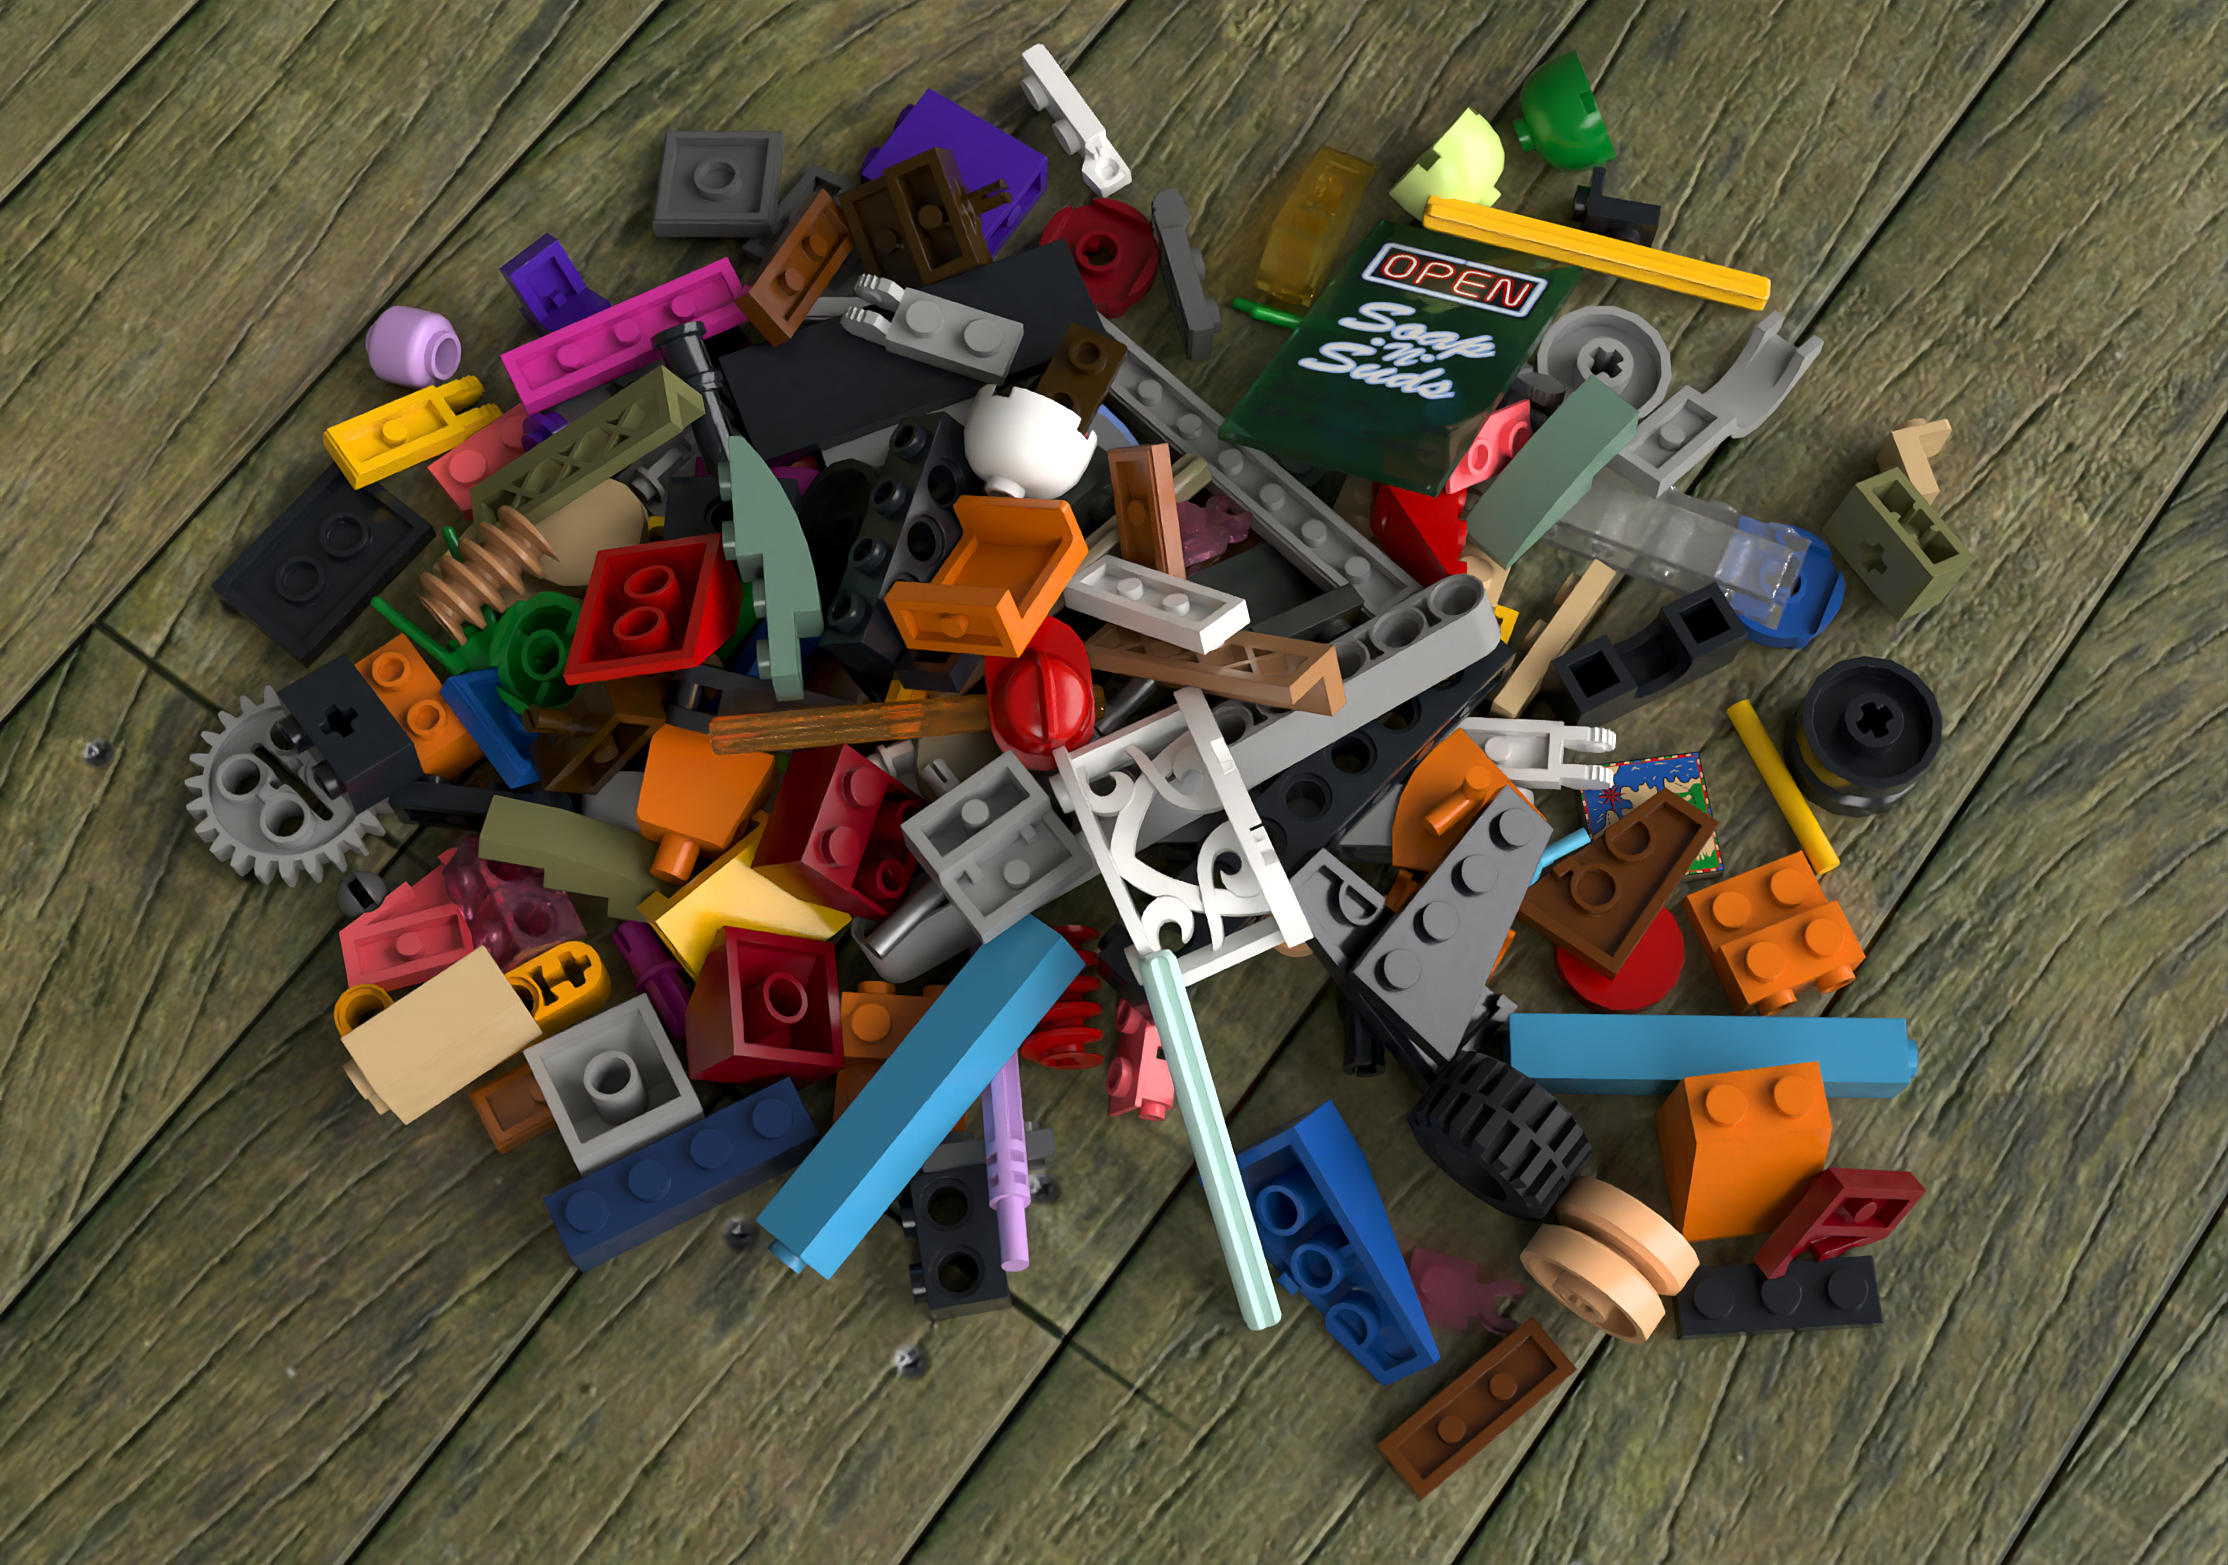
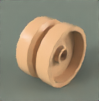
M1576 1176L1554 1207L1560 1225L1542 1224L1519 1257L1524 1268L1536 1282L1576 1315L1609 1335L1628 1343L1642 1345L1647 1341L1665 1314L1658 1294L1675 1296L1682 1290L1699 1265L1696 1252L1676 1229L1636 1198L1611 1184L1593 1177Z

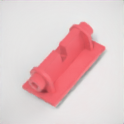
M1523 399L1499 410L1487 412L1479 418L1457 426L1459 429L1447 435L1453 437L1445 438L1443 434V436L1431 435L1424 438L1418 449H1426V451H1417L1416 453L1424 454L1427 451H1435L1436 453H1428L1427 456L1431 458L1415 455L1418 466L1425 471L1444 475L1447 494L1455 493L1501 473L1533 436L1530 423V400Z
M1122 997L1115 1015V1028L1120 1032L1117 1057L1111 1062L1106 1076V1092L1108 1095H1111L1108 1116L1115 1117L1139 1108V1118L1149 1121H1164L1165 1110L1173 1108L1175 1089L1166 1060L1156 1058L1157 1049L1163 1050L1156 1026L1153 1027Z

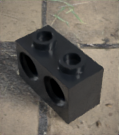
M987 1164L913 1176L909 1181L912 1197L900 1198L899 1204L905 1239L918 1237L922 1262L909 1264L915 1305L928 1303L932 1321L1012 1308L1007 1273L1001 1267L997 1211L993 1210L989 1203ZM944 1197L959 1198L967 1205L966 1215L960 1222L954 1225H940L930 1217L932 1206ZM954 1262H966L972 1265L978 1272L975 1284L964 1292H951L940 1283L943 1270Z

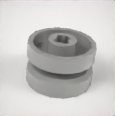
M1585 306L1560 317L1545 332L1532 371L1550 375L1558 383H1562V386H1565L1566 389L1564 401L1593 374L1640 412L1638 425L1661 406L1672 377L1670 352L1659 332L1638 314L1615 306ZM1530 401V408L1541 410L1549 415L1548 417L1560 407V405H1557V407L1543 406Z

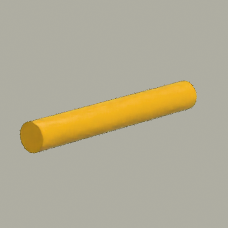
M1746 699L1732 705L1727 709L1726 713L1817 875H1822L1840 865L1838 857L1751 703Z

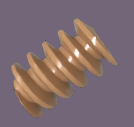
M502 505L497 511L503 530L484 521L478 525L477 530L483 546L466 538L458 542L457 546L463 563L444 554L438 559L437 562L444 579L441 580L426 571L418 575V581L424 595L416 594L442 628L461 646L468 642L461 626L462 622L466 620L483 630L488 625L481 606L487 604L503 613L507 610L501 594V590L504 587L523 596L527 593L520 576L523 571L542 580L546 577V573L540 557L545 554L560 562L553 549L530 521L521 513L506 505Z

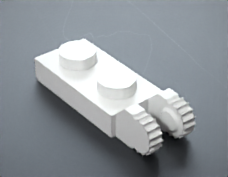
M1466 717L1449 734L1451 735L1460 727L1516 787L1561 790L1562 785L1575 790L1591 789L1595 791L1608 789L1613 786V772L1611 769H1607V767L1563 764L1564 747L1576 752L1605 753L1606 751L1614 750L1616 734H1614V731H1610V729L1565 726L1564 721Z

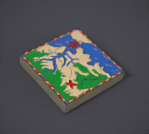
M1699 751L1596 764L1612 770L1613 786L1608 789L1595 791L1591 789H1574L1581 826L1585 828L1591 839V842L1585 844V846L1599 838L1607 828L1665 787L1713 818ZM1716 830L1680 883L1720 878L1725 869Z

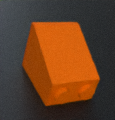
M1818 1061L1684 1077L1654 1114L1675 1229L1688 1243L1772 1233L1777 1230L1805 1196L1804 1189L1807 1183L1824 1170L1832 1132V1123Z

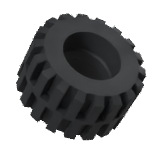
M1470 1050L1457 1051L1452 1062L1444 1067L1407 1115L1408 1126L1418 1144L1449 1177L1491 1207L1507 1215L1527 1221L1541 1222L1544 1220L1592 1155L1590 1142L1577 1121L1549 1092L1512 1066L1491 1056Z

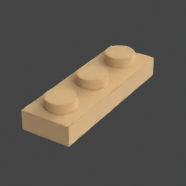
M1595 559L1583 577L1575 572L1571 573L1553 601V604L1560 608L1549 624L1541 619L1534 624L1519 649L1526 654L1525 658L1515 671L1510 669L1507 678L1486 697V699L1493 702L1487 718L1520 719L1539 692L1550 661L1566 654L1606 598L1616 571Z

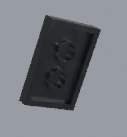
M334 461L211 585V588L221 600L308 669L371 604V599L379 596L437 535L430 523L378 482L354 490Z

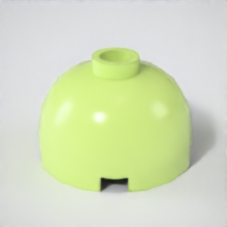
M1468 106L1439 135V138L1430 148L1424 151L1388 194L1405 211L1419 221H1422L1426 201L1431 195H1436L1442 199H1458L1491 207L1501 195L1494 185L1504 169L1505 153L1499 136L1480 114Z

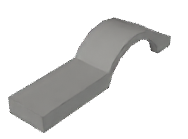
M1773 311L1755 327L1747 345L1719 382L1703 394L1685 385L1637 426L1636 436L1606 466L1653 498H1658L1728 436L1732 439L1744 438L1757 429L1777 409L1819 355L1824 340L1813 335L1802 346L1797 348L1776 334L1782 327L1785 316L1777 311Z

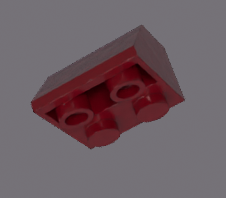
M846 743L795 751L791 756L750 868L799 900L883 923L904 902L917 864V859L906 847L900 825L929 806L925 799Z

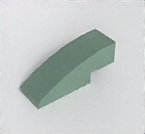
M1591 374L1534 433L1484 493L1465 519L1467 520L1466 538L1506 571L1591 489L1593 477L1636 436L1640 412Z

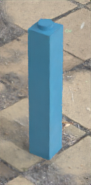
M1029 913L990 942L981 945L756 1218L755 1221L775 1237L768 1246V1250L798 1274L808 1264L827 1280L832 1277L1084 968L1085 962L1062 935Z
M1509 1013L1500 1030L1501 1061L1528 1076L1550 1094L1669 1096L1684 1077L1818 1061L1826 1098L1894 1099L1911 1083L1910 1079L1915 1078L1918 1069L1917 1045L1913 1039H1907L1906 1018Z

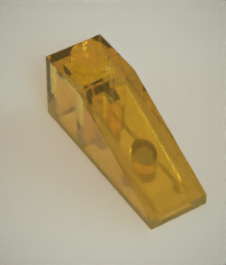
M1323 144L1270 227L1254 286L1272 293L1276 298L1284 302L1299 303L1310 307L1328 278L1375 176L1378 164Z

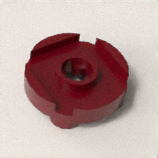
M1110 198L1091 199V205L1080 206L1072 210V205L1061 209L1046 225L1041 236L1040 246L1062 238L1065 239L1095 309L1105 318L1116 319L1125 315L1129 307L1143 299L1152 288L1159 266L1158 243L1156 244V240L1151 233V225L1146 217L1129 204ZM1101 247L1110 250L1109 260L1112 262L1102 266L1090 264L1089 258L1084 255L1086 251L1097 253Z

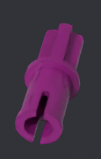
M628 920L618 927L620 932L613 933L612 940L633 971L632 973L637 980L635 983L637 993L641 995L646 992L672 1037L676 1040L686 1039L684 1013L691 998V994L681 979L684 968L677 960H672L661 943L659 936L649 923Z

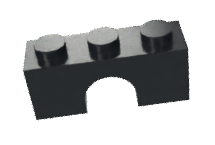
M1715 581L1661 607L1657 617L1647 627L1622 642L1612 645L1605 634L1551 660L1539 689L1558 721H1564L1565 726L1598 728L1732 663L1748 632Z

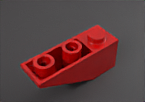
M1391 443L1383 444L1371 485L1370 529L1390 559L1425 589L1446 577L1455 574H1467V562L1458 560L1462 555L1467 535V520L1458 519V517H1461L1464 509L1467 488L1447 494L1444 475L1425 471L1418 466L1413 451L1417 450L1419 446L1403 443L1396 447L1400 448L1405 445L1409 446L1404 449L1416 447L1409 450L1412 453H1406V450L1387 448V445Z

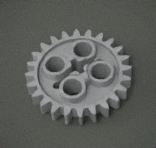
M270 685L265 686L264 703L258 706L245 695L241 696L240 705L243 714L235 718L227 712L220 711L218 716L226 729L221 735L203 731L201 737L211 748L210 753L191 754L189 758L193 765L203 773V775L186 779L184 784L193 795L200 797L186 805L188 812L195 820H203L195 828L196 833L205 843L213 842L209 850L220 862L231 858L230 866L242 877L254 867L255 876L265 885L270 883L277 870H279L282 879L287 885L295 887L300 870L304 869L308 871L316 883H320L323 878V864L330 861L338 870L344 873L347 871V863L344 857L345 852L351 849L364 857L369 854L366 845L361 840L365 833L377 836L385 835L386 831L376 819L377 813H394L388 804L389 797L357 816L342 796L332 801L323 791L311 770V767L316 765L317 762L308 750L300 755H297L294 750H283L286 739L277 722L286 716L273 688ZM258 747L265 748L296 781L305 784L319 803L333 812V817L327 821L321 819L289 785H283L274 771L254 755V750ZM250 776H261L259 784L254 790L243 795L235 794L236 788L242 780ZM292 817H304L303 825L296 833L285 837L278 836L279 829L285 821Z

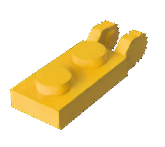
M468 375L460 380H453L437 388L433 384L332 426L323 432V445L354 490H358L459 446L465 440L498 419L503 413L497 405L488 403L487 405L483 404L480 408L476 407L460 415H455V413L462 411L463 408L474 405L483 396L482 393L485 391L483 389L484 386L477 377Z

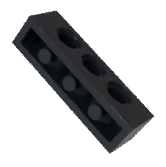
M945 411L900 418L898 427L891 435L889 441L890 449L880 477L870 493L869 507L859 535L849 551L848 565L837 596L828 609V621L818 645L872 682L899 680L894 669L908 650L884 600L885 596L896 581L930 583L963 536V528L953 508L954 503L960 495L980 496L985 484L974 473L965 457V427Z

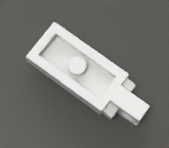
M1038 43L1023 52L1021 55L1026 78L1020 81L1022 89L1037 111L1046 108L1053 117L1055 123L1052 124V128L1064 150L1069 155L1078 152L1083 158L1082 174L1084 182L1100 198H1108L1107 196L1118 191L1126 184H1130L1132 182L1131 171L1106 138L1105 128L1045 46Z

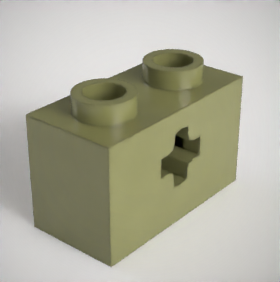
M1898 467L1856 483L1821 529L1897 623L1940 604L1975 561L1974 556Z

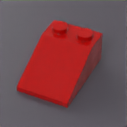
M722 532L598 550L563 674L567 685L698 667L736 633L744 592L732 560L726 561Z

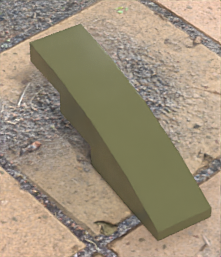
M498 795L493 796L479 837L478 858L544 868L543 887L609 898L608 917L644 923L648 922L637 909L640 903L655 891L660 892L669 899L684 887L662 881L649 872L660 843L651 841L643 837L642 834L564 809ZM697 858L688 883L711 864Z

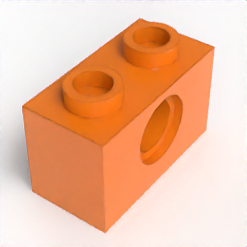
M401 633L354 664L413 741L423 774L438 775L451 780L486 756L442 697L439 691L443 685L404 633Z

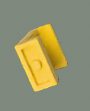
M762 809L751 816V820L757 827L673 896L668 899L660 892L655 891L637 906V909L695 984L716 932L723 926L827 941L853 920L848 913L795 898L750 868L770 815Z

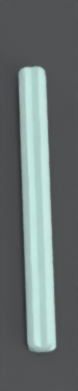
M1169 949L1148 953L1138 960V968L1243 1320L1251 1330H1262L1276 1325L1281 1320L1282 1314L1177 958Z

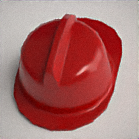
M1046 616L1019 658L985 655L984 675L989 722L995 743L1003 753L1011 750L1026 769L1051 771L1058 769L1052 750L1064 745L1068 753L1090 742L1094 733L1096 714L1090 661L1083 641L1069 625L1052 616Z

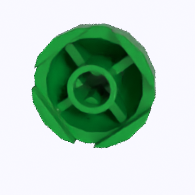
M1576 49L1553 57L1538 66L1525 80L1520 93V105L1523 116L1512 120L1524 153L1536 149L1546 166L1564 173H1581L1593 170L1594 166L1601 167L1606 165L1607 162L1617 159Z
M553 591L538 592L537 594L539 595L533 596L528 601L518 600L508 607L496 625L489 650L490 666L498 667V678L503 687L496 686V689L501 699L516 713L523 715L525 708L529 710L528 705L530 704L553 708L567 706L584 688L586 683L567 685L563 676L584 599Z

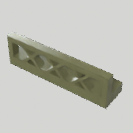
M660 365L470 488L476 543L483 546L477 530L478 525L483 521L503 530L497 515V511L502 505L509 506L518 511L535 526L682 432L684 427L705 414L702 395L663 365Z

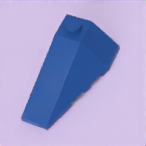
M1329 1099L1291 1119L1236 1152L1234 1155L1264 1256L1281 1273L1277 1281L1292 1296L1299 1291L1325 1316L1326 1330L1383 1386L1435 1364L1440 1359V1355L1368 1163L1332 1100ZM1198 1176L1197 1178L1204 1188L1201 1176Z

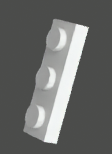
M1107 554L1072 577L1063 590L1066 607L1203 655L1221 647L1226 639L1250 623L1245 599Z

